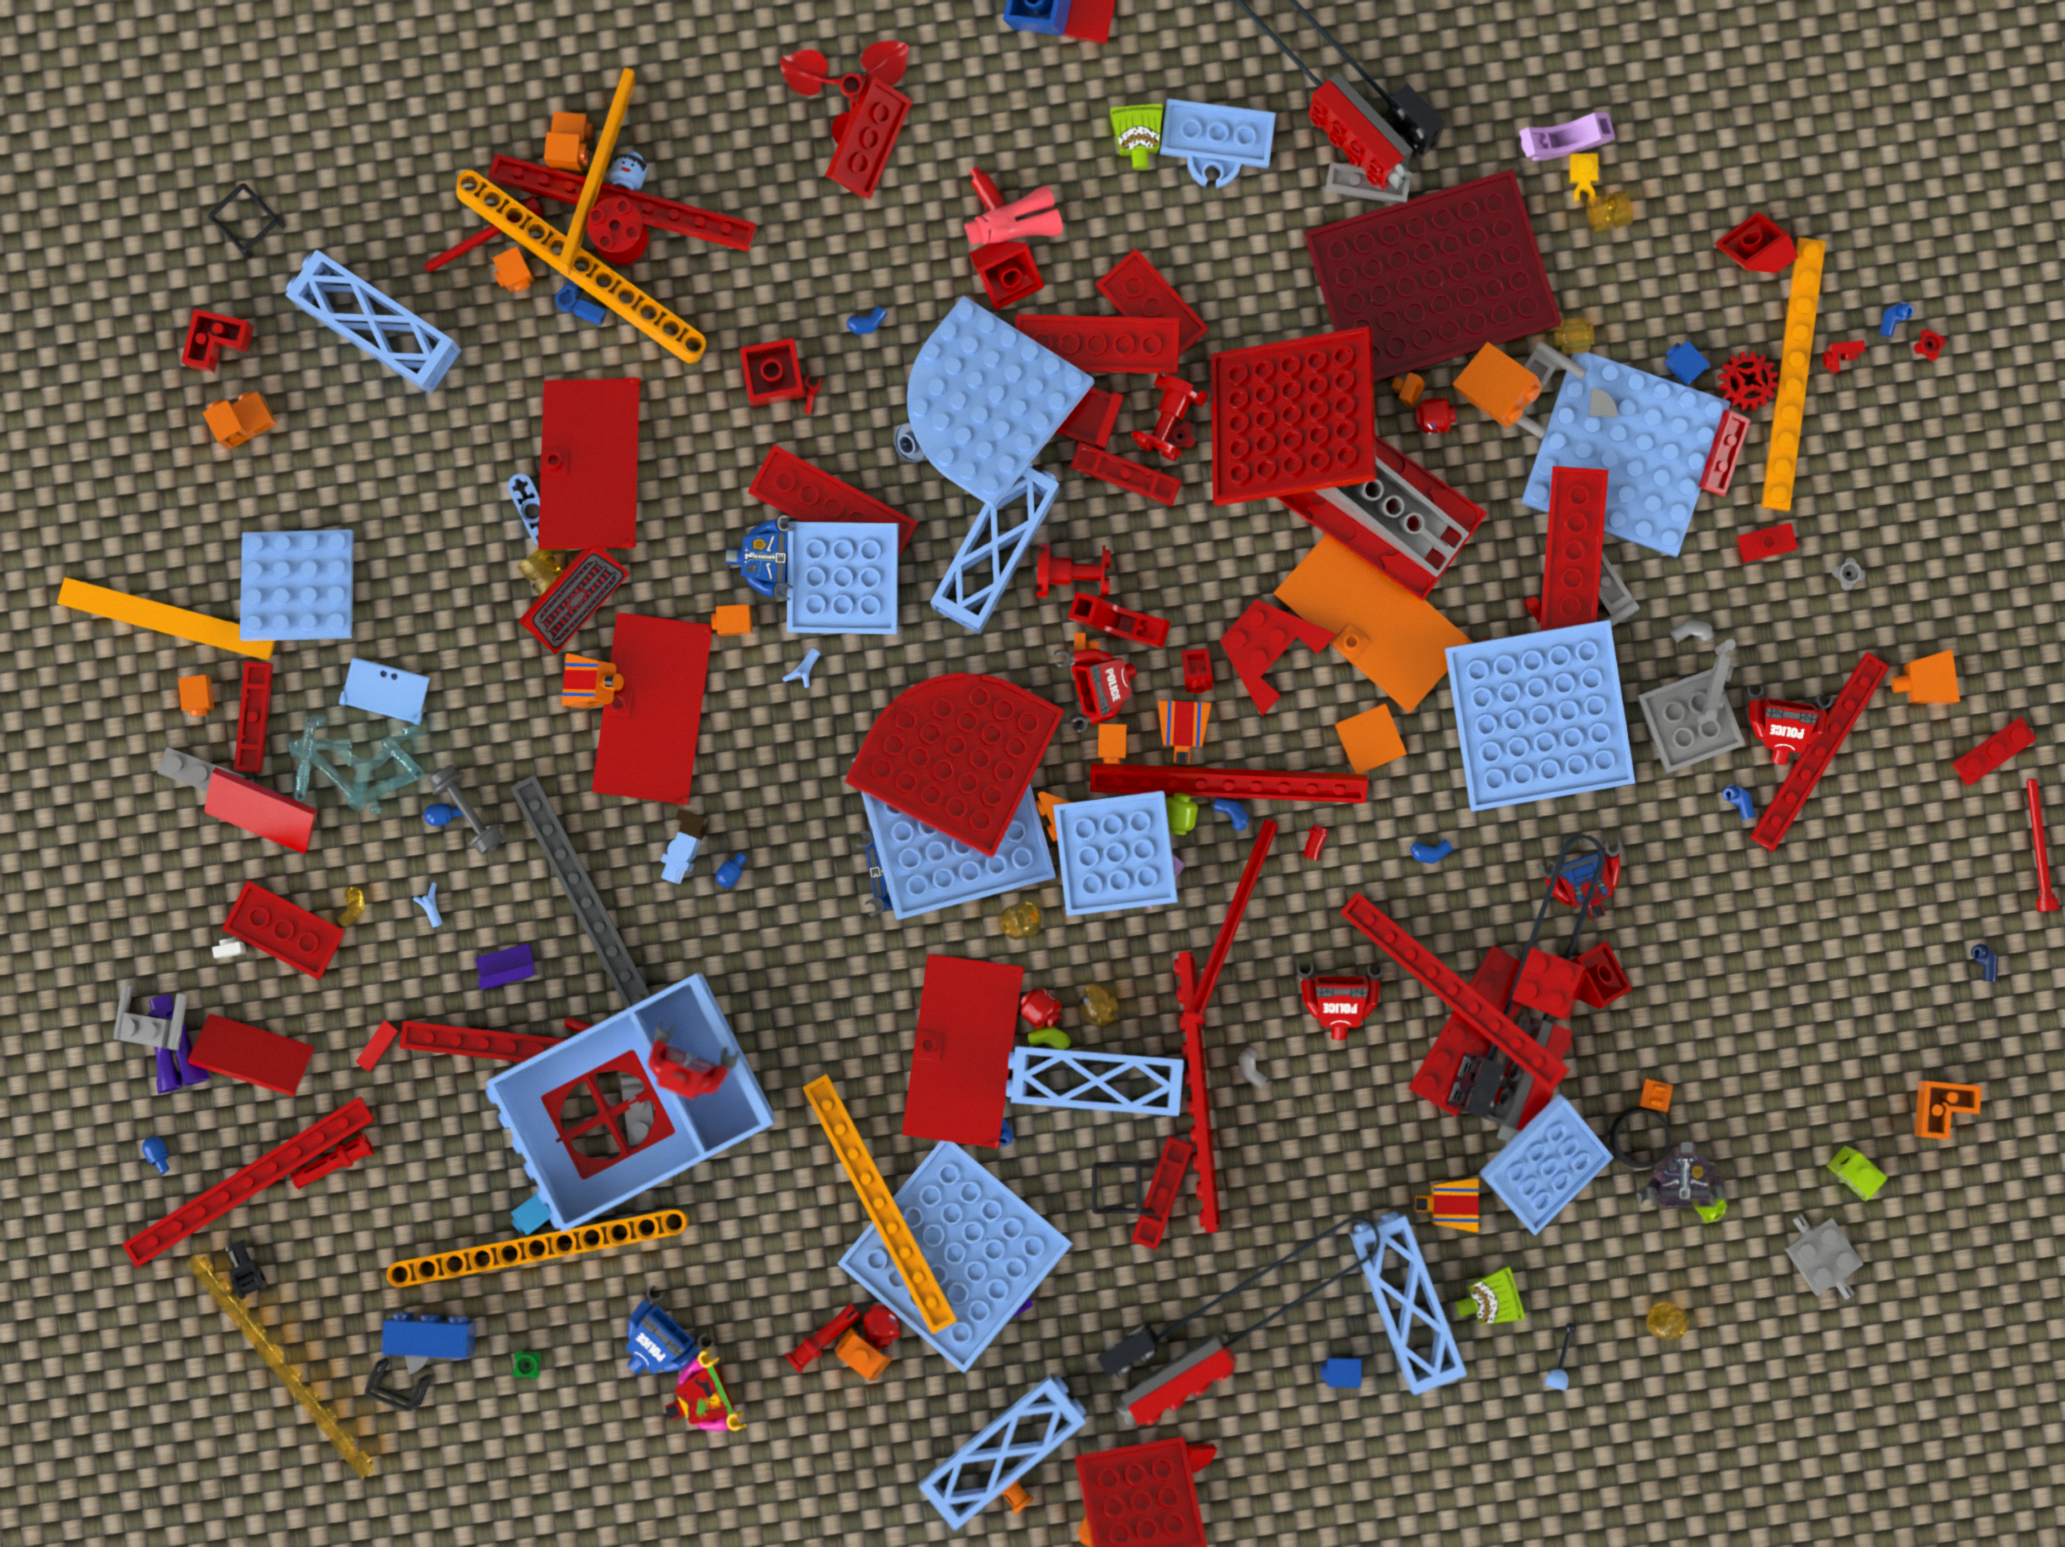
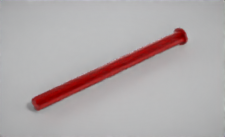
M1266 819L1262 824L1190 1008L1183 1013V1016L1190 1021L1200 1024L1205 1022L1203 1014L1276 833L1278 824L1274 821Z

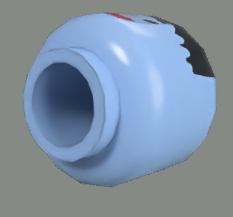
M628 151L627 153H620L615 156L608 177L612 185L637 191L643 185L648 166L637 152Z

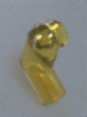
M353 886L345 891L348 909L337 918L345 928L350 926L365 910L364 894L361 889Z

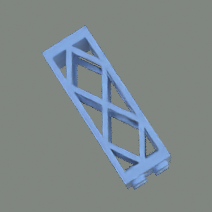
M317 249L314 254H309L303 261L301 273L298 277L294 276L288 283L285 295L296 306L431 395L461 352L460 347L454 340ZM331 272H333L337 276H330ZM325 283H340V284H351V286L324 285V284H325ZM325 292L355 293L364 314L334 313ZM368 296L397 316L376 315ZM315 297L321 310L311 304ZM338 320H339V321H365V322H368V323L338 322ZM380 322L409 323L410 325L380 324ZM350 329L372 330L380 349ZM384 331L414 332L424 354L393 353ZM427 336L438 342L434 350L432 349ZM397 360H414V361H425V362H411V361H397ZM408 368L420 369V370H419V372L416 374V373H414L413 371H411V370L408 369Z
M1032 463L1029 464L1017 479V484L1009 489L995 508L986 503L984 504L930 602L932 609L978 634H981L1059 493L1057 477L1045 470H1042L1041 473L1037 472L1032 468ZM1033 492L1044 497L1035 514ZM1027 493L1029 520L998 537L997 510ZM991 517L992 541L971 553ZM1020 540L1000 576L999 551ZM993 556L994 583L964 600L963 572L986 558ZM955 580L957 604L946 598ZM986 602L979 615L970 612L973 608Z
M1015 1047V1052H1009L1008 1069H1014L1013 1080H1007L1006 1097H1011V1103L1179 1116L1183 1060ZM1026 1055L1053 1057L1028 1070L1029 1056ZM1071 1058L1126 1063L1096 1077ZM1063 1060L1091 1081L1058 1096L1031 1075ZM1144 1064L1170 1066L1169 1082ZM1136 1066L1161 1084L1162 1087L1130 1102L1103 1082ZM1027 1081L1050 1098L1023 1096L1026 1095ZM1098 1085L1123 1104L1068 1099ZM1168 1092L1167 1107L1142 1105Z
M1392 1211L1379 1216L1381 1221L1374 1224L1380 1234V1246L1371 1261L1368 1260L1362 1264V1268L1408 1389L1413 1395L1464 1377L1467 1374L1407 1217ZM1364 1222L1353 1226L1355 1231L1349 1233L1359 1260L1368 1256L1365 1248L1366 1245L1374 1243V1247L1376 1245V1236L1373 1229ZM1401 1232L1407 1250L1391 1239L1390 1236ZM1385 1243L1409 1260L1403 1296L1379 1278ZM1418 1278L1434 1320L1413 1304ZM1381 1287L1402 1303L1397 1329ZM1412 1311L1435 1328L1429 1364L1406 1347ZM1445 1347L1451 1363L1441 1366ZM1407 1356L1427 1372L1414 1376Z
M1049 1374L921 1480L920 1489L954 1531L1086 1423V1417L1084 1416L1086 1409L1077 1398L1070 1399L1066 1394L1069 1388L1059 1376L1054 1379ZM1044 1392L1046 1396L1051 1400L1045 1402L1032 1403ZM1053 1412L1043 1440L1009 1445L1019 1416ZM1061 1413L1068 1423L1054 1434ZM1009 1422L1001 1446L975 1450ZM1029 1454L997 1481L1005 1457ZM996 1459L987 1487L953 1491L962 1463ZM953 1468L946 1491L944 1492L936 1481ZM973 1501L962 1511L954 1504Z

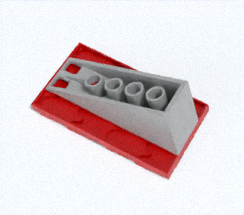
M1375 435L1377 481L1275 498L1309 524L1315 526L1420 601H1424L1487 514L1486 511L1377 435Z

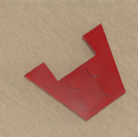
M1256 599L1219 641L1259 712L1264 716L1281 697L1273 687L1261 678L1297 637L1319 655L1337 634Z

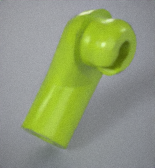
M1048 1027L1028 1034L1031 1046L1046 1043L1057 1050H1064L1071 1043L1068 1035L1055 1027L1051 1029Z

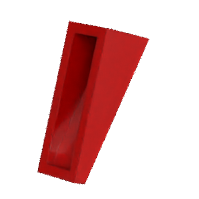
M384 1020L356 1060V1063L368 1072H371L401 1030L388 1020Z

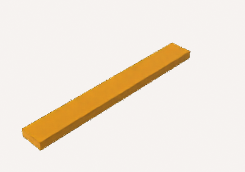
M624 68L558 261L561 274L569 276L577 258L587 228L589 211L594 207L636 83L635 73L631 69Z
M64 577L57 604L266 661H270L276 640L241 641L240 624Z

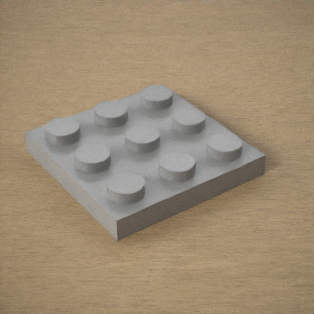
M1713 668L1637 696L1666 774L1745 745L1727 695L1722 709L1718 708L1716 711V719L1704 725L1697 722L1698 715L1703 713L1702 708Z

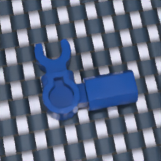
M567 278L568 283L564 284L555 296L559 310L564 313L574 311L576 316L601 326L607 315V309L584 298L579 300L578 297L581 293L579 289L581 287Z

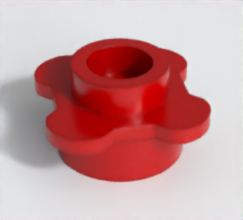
M1924 329L1920 332L1921 338L1913 346V350L1916 354H1923L1930 361H1935L1939 358L1938 352L1946 344V340L1943 336H1939L1929 329ZM1930 342L1932 347H1928L1927 343Z
M1184 421L1180 425L1173 426L1169 435V444L1177 449L1193 447L1195 439L1191 436V423ZM1182 434L1183 437L1179 439L1177 435Z

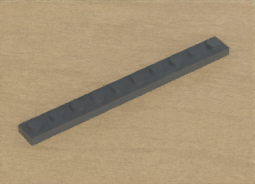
M536 775L510 787L626 1009L652 997Z

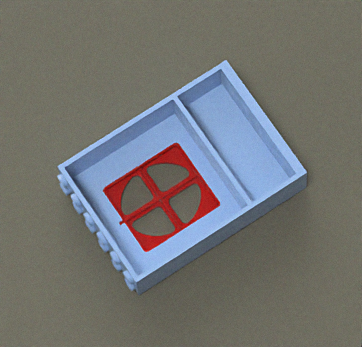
M696 973L486 1081L488 1088L485 1089L490 1101L493 1104L497 1103L501 1110V1113L498 1114L499 1119L505 1129L510 1128L514 1136L511 1139L512 1145L518 1154L522 1152L527 1162L524 1164V1168L530 1179L535 1178L538 1183L537 1194L543 1204L548 1203L552 1211L549 1214L550 1220L556 1229H561L562 1233L777 1122L702 973ZM662 1021L661 1029L665 1032H669L671 1026H674V1032L669 1042L665 1043L666 1045L720 1065L721 1052L724 1047H728L727 1056L729 1057L734 1056L738 1051L736 1067L728 1069L729 1073L718 1091L712 1094H702L695 1099H690L659 1087L656 1084L657 1076L649 1069L648 1059L653 1043L656 1041L654 1033L659 1022ZM621 1071L640 1079L644 1085V1090L635 1095L636 1099L631 1102L627 1099L616 1106H610L595 1078L599 1072ZM584 1082L599 1108V1113L571 1129H564L561 1124L563 1104L571 1090L578 1083ZM649 1100L655 1107L653 1125L643 1142L638 1147L632 1148L629 1146L617 1123V1116L631 1109L629 1105L637 1101L641 1104ZM600 1124H606L620 1149V1155L612 1159L590 1158L573 1148L572 1139Z

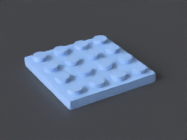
M788 522L789 527H796V531L788 532L787 584L793 586V589L787 588V597L791 598L790 601H787V632L898 634L899 523Z
M352 530L242 533L241 641L352 638L354 532Z
M1164 791L1053 805L1067 916L1178 902Z
M1558 1094L1487 1164L1480 1174L1526 1228L1536 1235L1614 1157L1562 1095Z

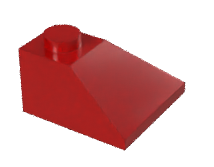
M1759 211L1715 242L1717 248L1745 270L1778 273L1798 258L1789 234Z
M1004 241L988 243L968 253L995 311L1044 288L1026 242Z
M1607 941L1569 960L1588 969L1578 999L1591 1006L1601 1009L1633 990Z

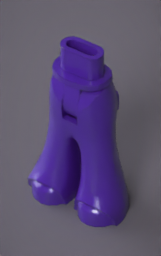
M170 994L149 1000L152 1010L148 1013L149 1016L172 1020L175 1005H173ZM183 1022L179 1050H175L183 1085L189 1086L210 1079V1076L206 1069L188 1063L193 1047ZM154 1046L157 1061L156 1084L158 1094L182 1088L172 1049Z

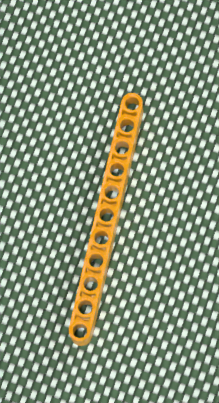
M467 170L458 176L456 195L460 201L559 271L558 261L560 255L553 253L552 249L556 247L563 249L566 236L478 173ZM470 183L476 188L470 191L464 189L462 185ZM492 199L495 200L498 203V205L491 207L486 205L485 201ZM515 215L520 219V221L517 223H512L507 219V217ZM533 231H537L541 233L543 237L539 239H534L529 234ZM580 247L574 265L578 263L584 264L587 270L579 271L573 266L571 274L569 276L565 275L567 278L683 361L696 363L701 360L706 347V340L701 333ZM604 279L610 285L608 287H601L596 281ZM623 295L629 296L632 302L623 303L619 300V297ZM645 311L651 312L654 318L646 319L641 313ZM671 327L677 334L668 335L663 329ZM693 343L698 346L699 350L695 352L690 351L686 345Z
M670 1209L575 1227L563 1233L561 1230L402 1260L388 1268L387 1279L395 1287H404L672 1236L683 1232L687 1228L689 1218L681 1209ZM671 1214H677L681 1217L682 1226L679 1229H673L669 1226L668 1218ZM644 1219L651 1220L655 1225V1230L651 1235H647L641 1230V1223ZM617 1224L624 1225L627 1229V1236L624 1240H619L614 1236L613 1230ZM589 1230H596L599 1233L600 1240L597 1245L588 1243L586 1234ZM562 1235H568L572 1239V1247L569 1250H564L559 1245V1239ZM535 1240H540L545 1245V1251L542 1255H536L532 1251V1243ZM508 1245H512L517 1249L518 1255L514 1261L508 1260L504 1255V1250ZM481 1250L486 1251L490 1256V1262L487 1266L480 1265L477 1261V1255ZM453 1256H458L462 1259L463 1266L459 1271H455L450 1267V1259ZM425 1261H430L435 1266V1272L432 1276H427L423 1273L422 1266ZM398 1266L404 1267L408 1272V1277L405 1281H399L395 1276V1270Z

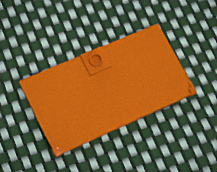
M1326 534L1273 593L1301 619L1336 633L1337 635L1329 644L1409 714L1448 671L1444 647L1473 643L1469 637L1463 634L1425 599L1420 601Z

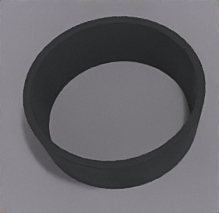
M1645 1107L1630 1108L1622 1112L1612 1124L1610 1130L1611 1148L1615 1156L1630 1167L1647 1168L1653 1166L1663 1159L1670 1147L1671 1134L1664 1118L1652 1109ZM1637 1113H1648L1659 1118L1666 1127L1668 1142L1664 1153L1658 1159L1649 1163H1637L1630 1160L1622 1153L1618 1144L1620 1126L1628 1117Z

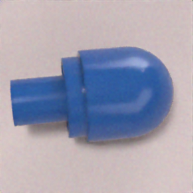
M449 803L432 804L424 811V819L431 826L446 825L452 822V818L463 816L457 806L450 807Z
M738 852L732 861L730 859L724 861L716 872L717 883L724 888L732 887L742 876L741 873L744 870L741 867L748 858L741 852Z
M156 1136L145 1139L142 1144V1151L147 1161L151 1165H156L160 1174L168 1172L170 1170L166 1161L169 1157L168 1150L162 1139Z

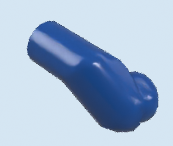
M876 306L869 317H857L856 315L849 317L847 327L852 333L857 335L871 334L875 332L888 313L879 306Z
M1728 785L1723 789V798L1739 806L1742 820L1756 817L1751 795L1748 791L1737 785Z
M1216 797L1213 811L1229 814L1232 819V827L1237 831L1245 830L1249 822V816L1242 805L1236 801Z
M1445 839L1435 847L1425 846L1422 842H1415L1412 844L1410 851L1413 854V858L1417 861L1434 864L1453 851V848Z

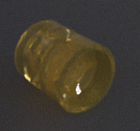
M1626 190L1609 193L1608 198L1600 195L1586 199L1588 220L1593 233L1609 230L1611 225H1614L1616 228L1632 225V208Z
M549 549L537 550L518 566L526 580H533L532 588L539 597L564 571L561 565H554L556 559Z

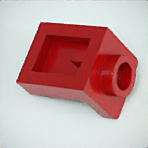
M1864 340L1830 344L1826 348V352H1823L1824 367L1829 369V375L1840 371L1839 357H1841L1842 362L1857 360L1858 355L1865 352Z
M1209 648L1181 651L1186 693L1193 692L1199 694L1213 690Z

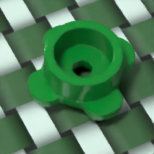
M519 1350L514 1354L516 1362L513 1375L516 1378L523 1376L534 1380L540 1376L538 1367L542 1356L539 1352L530 1354ZM526 1362L530 1364L528 1368L525 1367Z

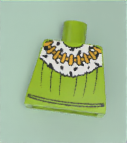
M1162 103L1110 108V119L1120 156L1132 155V167L1134 170L1149 168L1148 154H1156L1159 151Z
M1844 1146L1826 1165L1865 1202L1888 1179L1860 1152Z
M1504 1266L1468 1284L1467 1289L1470 1297L1455 1301L1460 1318L1475 1313L1479 1324L1526 1319L1511 1269L1508 1266Z

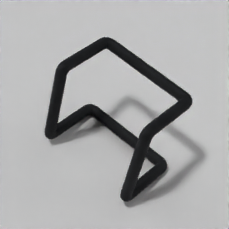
M241 183L208 214V218L249 260L252 259V255L248 251L274 226L278 225L281 229L285 228V224L245 183ZM243 189L273 220L245 247L215 217Z
M1093 1163L1092 1212L1094 1214H1155L1154 1209L1142 1208V1169L1154 1168L1155 1163ZM1097 1168H1136V1208L1097 1209Z
M383 1358L377 1361L366 1385L365 1395L405 1412H410L414 1407H419L422 1404L432 1376L427 1374L418 1380L410 1400L379 1388L389 1359ZM373 1383H374L373 1388H374V1391H375V1392H377V1393H379V1394H382V1395H385V1396H387V1397H390V1398H392V1399H395V1400H397V1401L403 1402V1403H405V1404H408V1406L403 1405V1404H401V1403H398V1402H396V1401L390 1400V1399L385 1398V1397H383V1396H380V1395H378V1394H375V1393L370 1392Z

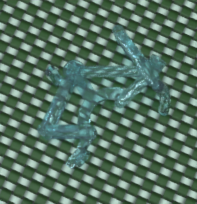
M311 713L305 717L303 737L299 740L288 741L291 758L298 757L299 759L293 794L294 799L299 802L304 801L306 798L311 761L346 795L347 804L352 809L361 810L366 807L370 800L371 806L368 807L370 814L382 812L381 806L377 805L376 797L422 779L425 774L398 746L406 739L425 736V730L418 731V726L402 728V734L382 738L381 751L369 759H360L353 756L349 752V749L353 746L352 741L349 739H315L316 726H323L325 723V718L316 713ZM316 750H336L338 756L348 766L356 768L353 786ZM391 756L407 770L405 773L367 788L370 770L380 767Z

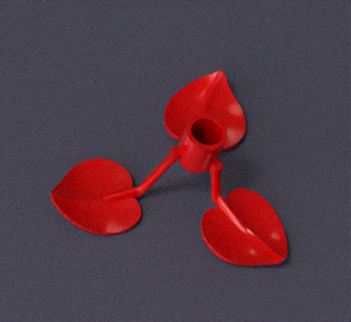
M899 41L874 43L867 47L861 56V65L868 72L860 76L849 73L842 79L824 78L828 71L827 61L820 52L812 49L800 50L780 59V67L788 85L801 95H816L821 89V82L840 85L841 93L850 98V110L852 113L856 101L855 97L861 92L862 81L867 76L872 75L889 86L895 85L902 79L906 70L909 46ZM843 112L839 114L832 124V136L837 145L851 113Z

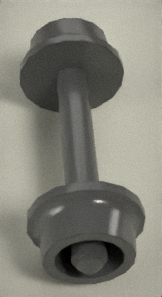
M452 764L445 768H437L436 774L429 779L434 789L432 793L434 796H437L447 791L474 829L477 836L468 843L469 847H474L480 855L489 851H496L497 845L504 840L499 831L501 826L497 823L486 829L458 789L456 784L464 778L465 774L463 772L459 773Z

